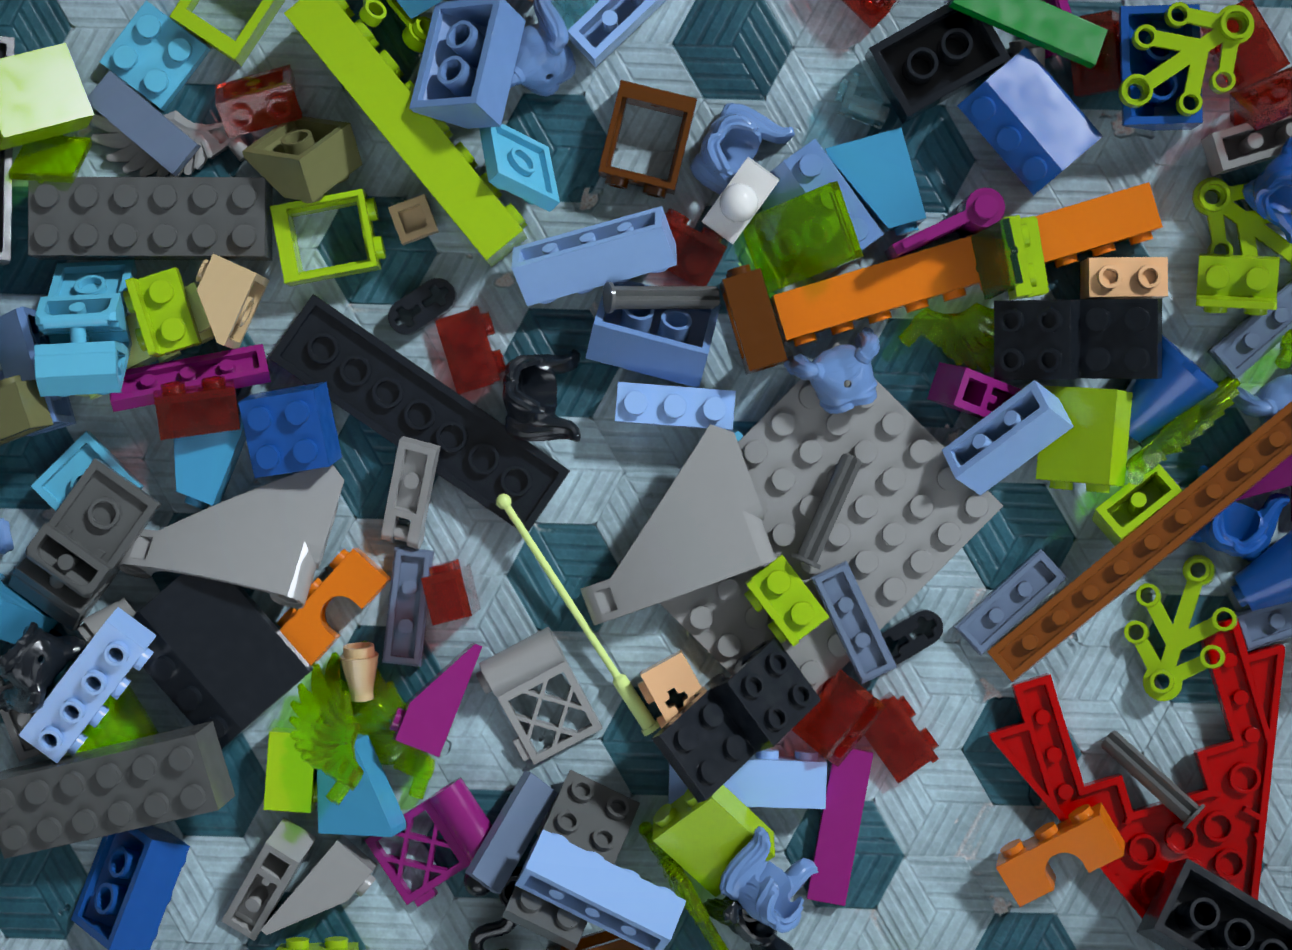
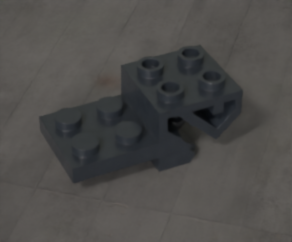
M1162 298L994 301V379L1162 378Z
M776 637L761 643L739 658L735 669H733L734 674L730 678L725 677L723 673H719L694 694L695 699L651 738L698 803L709 799L756 752L774 747L821 701Z

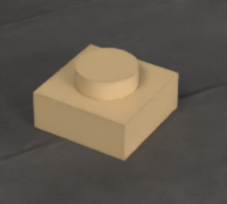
M425 194L388 207L402 245L439 232Z

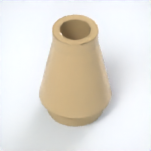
M355 642L343 646V654L340 655V660L350 691V700L353 702H366L374 699L373 690L379 653L375 652L373 643Z

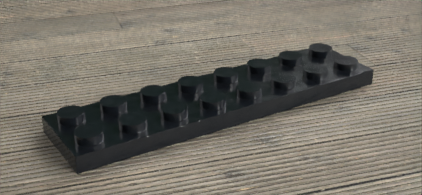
M314 294L310 297L269 357V359L307 385L327 382L330 401L397 447L399 440L403 436L441 446L435 473L513 527L515 525L505 510L500 509L496 505V498L500 494L510 496L512 508L529 532L570 473L569 469L530 442L516 440L509 436L505 431V425Z

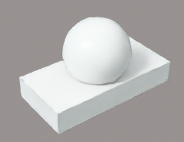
M747 157L701 222L734 244L780 179L750 157Z

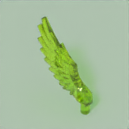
M977 302L959 313L944 314L925 308L913 317L910 325L898 336V339L909 348L922 335L936 347H941L946 357L953 359L957 366L962 365L964 362L969 369L975 370L978 366L984 373L991 371L990 365L994 367V308L985 307Z
M1230 376L1225 377L1218 384L1219 387L1213 394L1164 426L1153 441L1128 459L1126 463L1128 481L1134 485L1142 483L1145 473L1153 470L1161 461L1167 460L1165 455L1182 452L1181 447L1191 444L1190 440L1203 435V430L1213 426V421L1225 414L1224 410L1235 404L1232 399L1240 394L1237 389L1241 384L1237 378L1232 380Z
M377 667L373 690L374 699L366 702H353L350 700L347 682L343 679L338 680L336 684L346 700L338 699L336 705L350 715L342 716L341 722L356 730L354 734H366L369 736L381 765H394V769L413 776L408 795L423 799L428 782L434 774L436 760L427 752L392 739L395 731L390 730L389 727L397 707L404 709L406 705L400 697L394 682L389 681L386 684Z
M334 652L328 661L325 675H323L319 664L313 665L311 674L312 693L303 683L297 686L301 703L293 700L290 706L298 717L291 716L289 722L298 730L292 731L290 737L297 741L294 747L297 751L301 752L303 762H308L313 769L322 770L325 775H328L335 781L326 798L339 806L350 790L353 791L358 786L364 771L356 760L354 749L355 740L362 726L354 716L350 693L346 690L342 691L340 656Z
M647 821L641 823L638 828L639 834L645 839L650 851L656 856L657 863L662 867L663 876L668 879L670 887L674 888L678 897L686 900L684 909L692 916L696 926H699L704 938L708 940L713 950H729L711 922L708 912L682 867L653 841V825Z

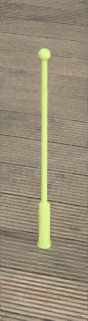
M500 494L496 498V505L500 509L505 510L613 676V685L641 726V732L644 736L653 733L660 727L658 721H655L627 676L620 674L515 513L511 506L510 496Z

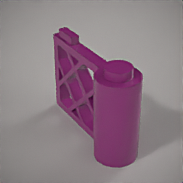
M984 187L977 189L959 204L954 216L892 244L884 253L888 260H892L958 230L967 235L985 232L1002 219L1005 213L1004 199L999 192L992 188Z
M461 777L403 814L407 822L406 831L403 830L395 835L404 838L400 857L386 854L378 841L383 837L369 836L364 840L406 905L414 901L417 907L435 897L438 894L435 889L436 886L470 865L492 827L491 822ZM425 810L434 822L432 837L412 832L414 817ZM439 831L444 839L438 838ZM410 839L431 844L427 863L406 858ZM436 845L451 848L459 862L449 868L433 865ZM393 863L399 864L398 870ZM405 866L425 870L423 885L412 892L403 880ZM431 872L439 873V875L430 880Z

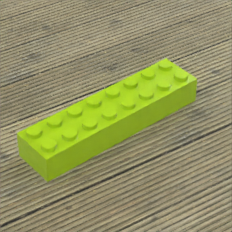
M299 0L284 12L285 16L491 268L513 251V247H517L524 242L527 236L523 229L528 226L525 219L511 202L504 207L498 200L503 196L500 189L489 183L486 172L481 176L475 172L474 168L478 166L475 158L461 141L455 146L449 140L453 133L444 121L415 113L409 109L415 85L411 80L403 84L400 80L404 75L385 49L381 53L375 50L379 43L361 19L353 23L350 18L355 14L349 8L348 3L345 0Z

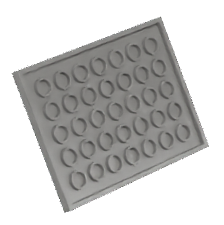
M836 342L832 348L839 346L841 344L839 342ZM800 379L738 442L763 510L764 520L762 522L775 557L777 558L781 554L785 557L825 611L826 609L810 577L846 560L879 630H881L1003 505L988 490L980 496L955 479L942 452V449L945 447L878 381L876 386L877 398L874 402L867 405L854 406L853 409L844 413L830 414L820 406V400L810 380ZM846 380L844 386H850V381ZM850 454L861 460V466L817 562L821 567L817 569L791 557V554L798 553L841 455ZM767 564L660 603L731 675L734 674L733 669H735L739 658L761 643L775 638V635L767 626L773 621L764 608L757 613L744 596V593L749 590L744 582ZM830 618L801 638L794 647L788 640L781 644L817 694L850 661Z

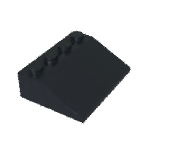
M181 574L133 616L135 620L157 635L148 646L154 653L144 664V670L193 725L213 721L221 750L239 737L313 670L310 664L248 593L238 585Z

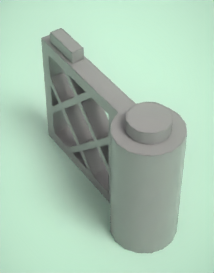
M549 627L479 663L481 671L476 673L477 679L486 694L493 692L498 698L518 735L517 738L513 739V743L523 761L531 758L535 765L603 729ZM562 672L570 684L566 699L545 693L548 680ZM542 683L540 692L532 690V688ZM573 692L580 703L571 701ZM522 693L537 697L532 717L516 713L509 700ZM542 699L564 705L558 725L536 719ZM569 707L585 711L591 724L578 731L563 727ZM520 721L529 723L527 732ZM534 725L556 731L552 744L537 752L530 740ZM561 733L568 735L563 739L559 740Z

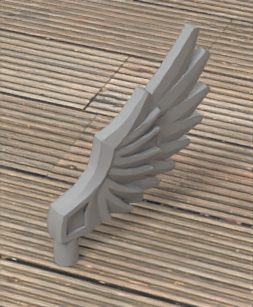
M178 111L170 112L164 116L201 146L180 173L174 176L104 116L94 114L91 120L94 125L109 132L107 134H92V141L107 147L121 149L108 154L106 157L107 161L128 162L122 167L123 171L130 173L141 169L139 172L140 177H148L156 172V177H167L169 174L170 177H179L183 172L191 176L195 169H202L208 158L214 159L215 156L226 151L228 148L242 162L245 160L242 151L248 147L241 139L238 130L226 120L213 124H199L189 121Z

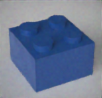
M327 382L254 393L238 401L254 478L330 467L342 458Z

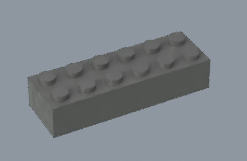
M28 176V255L40 260H210L212 254H215L229 261H272L273 221L270 206H273V186L264 177Z
M213 721L75 753L74 756L71 754L66 755L58 763L49 759L1 771L0 848L4 859L218 811L236 795Z

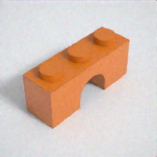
M358 547L353 548L350 552L344 548L329 564L333 569L330 575L324 581L318 577L311 584L305 606L298 610L290 608L277 622V625L281 627L280 631L310 666L315 665L341 636L327 622L326 608L329 602L334 597L343 596L351 599L363 609L372 602L391 580V576Z
M1101 802L1093 807L1085 804L1073 810L1069 814V819L1057 825L1055 822L1046 823L1034 832L1035 836L1023 842L1020 839H1015L1004 845L1000 849L1001 853L998 855L996 869L1017 904L1021 907L1054 891L1056 875L1048 862L1054 855L1059 853L1073 854L1082 861L1090 873L1124 856L1125 841Z

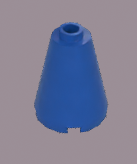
M1163 335L1162 378L1132 379L1125 390L1133 393L1128 443L1132 438L1140 443L1213 394L1219 387L1208 374Z
M1292 530L1234 576L1237 584L1231 586V589L1241 607L1249 604L1252 611L1292 602Z

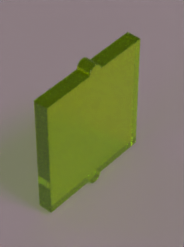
M62 134L24 144L8 172L9 179L31 180L38 183H44L45 181L74 183L92 146V140L87 137H70Z

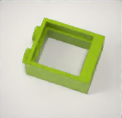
M180 0L170 14V17L178 25L242 66L285 0H262L236 41L192 13L200 0Z
M363 189L326 195L321 200L313 203H304L300 200L270 206L284 283L292 287L382 269L380 259L386 258L384 242L381 235L375 236L373 221L379 220L375 198H368L367 193ZM357 205L367 259L303 272L293 217Z

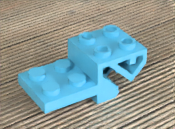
M134 259L57 263L48 296L40 297L35 313V322L39 331L43 335H48L50 344L34 345L35 379L40 397L121 393L132 347L126 320L128 308L124 301L123 291L128 290L125 280L132 277L136 278L137 269Z

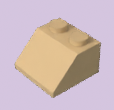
M212 254L210 261L205 259L198 270L196 281L200 283L197 292L216 342L223 346L237 349L240 348L270 280L236 263Z

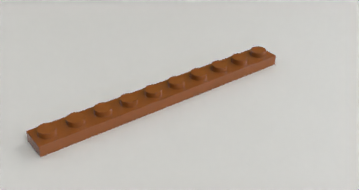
M1292 401L988 650L989 655L1012 682H1015L1292 455Z

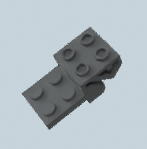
M94 458L50 521L42 525L25 551L27 557L15 568L8 587L70 631L77 630L82 624L83 619L87 617L120 571L118 568L119 563L162 504L100 459Z
M570 770L540 833L544 829L550 833L560 834L570 843L586 851L596 852L606 861L615 864L640 803ZM515 886L502 914L503 918L570 950L576 949L588 922Z

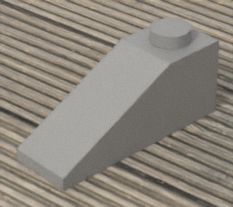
M284 817L264 844L224 915L222 922L255 941L317 837Z
M341 835L263 926L261 931L265 935L271 934L347 902L354 893L361 897L376 880L371 873L377 864L345 836Z

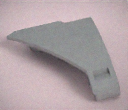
M709 424L609 579L580 589L593 625L653 606L776 560L762 522L764 520L763 510L734 432Z
M333 464L330 467L300 471L230 498L159 531L144 529L121 560L118 568L128 575L145 579L151 578L155 572L168 571L234 584L270 593V598L274 602L285 607L301 609L305 606L315 571L319 569L337 513L344 479Z

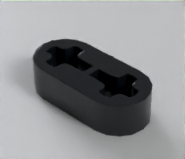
M433 278L425 282L391 306L388 313L390 326L402 335H413L454 307L457 300L455 288L442 278ZM437 286L440 290L448 289L449 293L445 295V300L447 301L445 305L441 306L435 302L428 307L424 306L423 303L433 296L431 292L433 287ZM420 306L422 311L413 316L414 325L409 328L405 324H397L396 321L401 317L398 312L401 308L412 311Z
M920 609L881 631L884 639L890 637L896 641L903 636L907 639L906 642L897 647L899 654L893 657L895 664L907 660L940 639L943 633V623L936 613L928 609ZM920 617L927 621L934 620L935 624L930 628L932 635L927 637L925 634L919 633L911 638L909 633L919 627L917 620Z

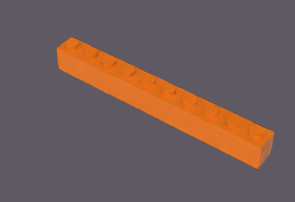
M1149 182L1035 216L1038 220L1044 263L1054 262L1056 268L1078 262L1077 254L1090 250L1093 257L1115 251L1114 243L1129 239L1132 246L1152 240V232L1163 227ZM991 229L773 295L771 301L784 343L793 340L795 347L816 341L815 333L830 329L832 336L855 329L853 322L868 318L869 324H874L892 318L890 311L905 306L906 312L910 313L929 307L928 299L942 295L944 302L966 296L965 288L980 284L981 291L1004 284L1002 277L1005 276L998 229Z

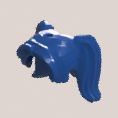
M1290 137L1281 148L1280 155L1269 163L1255 180L1245 184L1242 192L1249 206L1263 219L1279 227L1284 232L1287 241L1292 243V137Z
M1205 465L1200 466V468L1198 469V477H1200L1210 468H1208ZM1283 493L1271 494L1260 511L1234 502L1188 540L1206 543L1216 551L1225 552L1230 556L1241 557L1248 562H1252L1267 550L1275 532L1278 518L1282 509L1289 504L1290 497Z

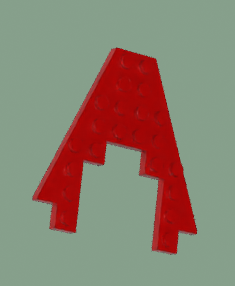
M1232 617L1217 622L1221 627H1227L1232 623ZM1238 618L1235 628L1231 631H1220L1200 641L1202 648L1208 645H1216L1225 653L1224 664L1217 669L1209 668L1230 739L1193 750L1204 788L1186 794L1199 806L1204 804L1205 807L1185 829L1182 827L1184 822L1161 801L1132 809L1126 786L1120 773L1084 784L1052 677L1049 673L1011 684L1022 722L987 732L992 742L1060 822L1069 819V814L1082 805L1089 804L1090 807H1093L1100 802L1102 803L1124 839L1125 849L1124 856L1099 869L1141 919H1143L1169 863L1186 858L1258 900L1285 647L1284 644L1278 643L1248 653ZM1212 649L1206 653L1207 663L1211 665L1218 663L1220 654L1217 650Z

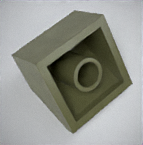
M292 115L242 151L244 159L284 198L301 200L304 203H313L321 200L324 197V193L336 184L346 181L352 172L363 165L351 123Z

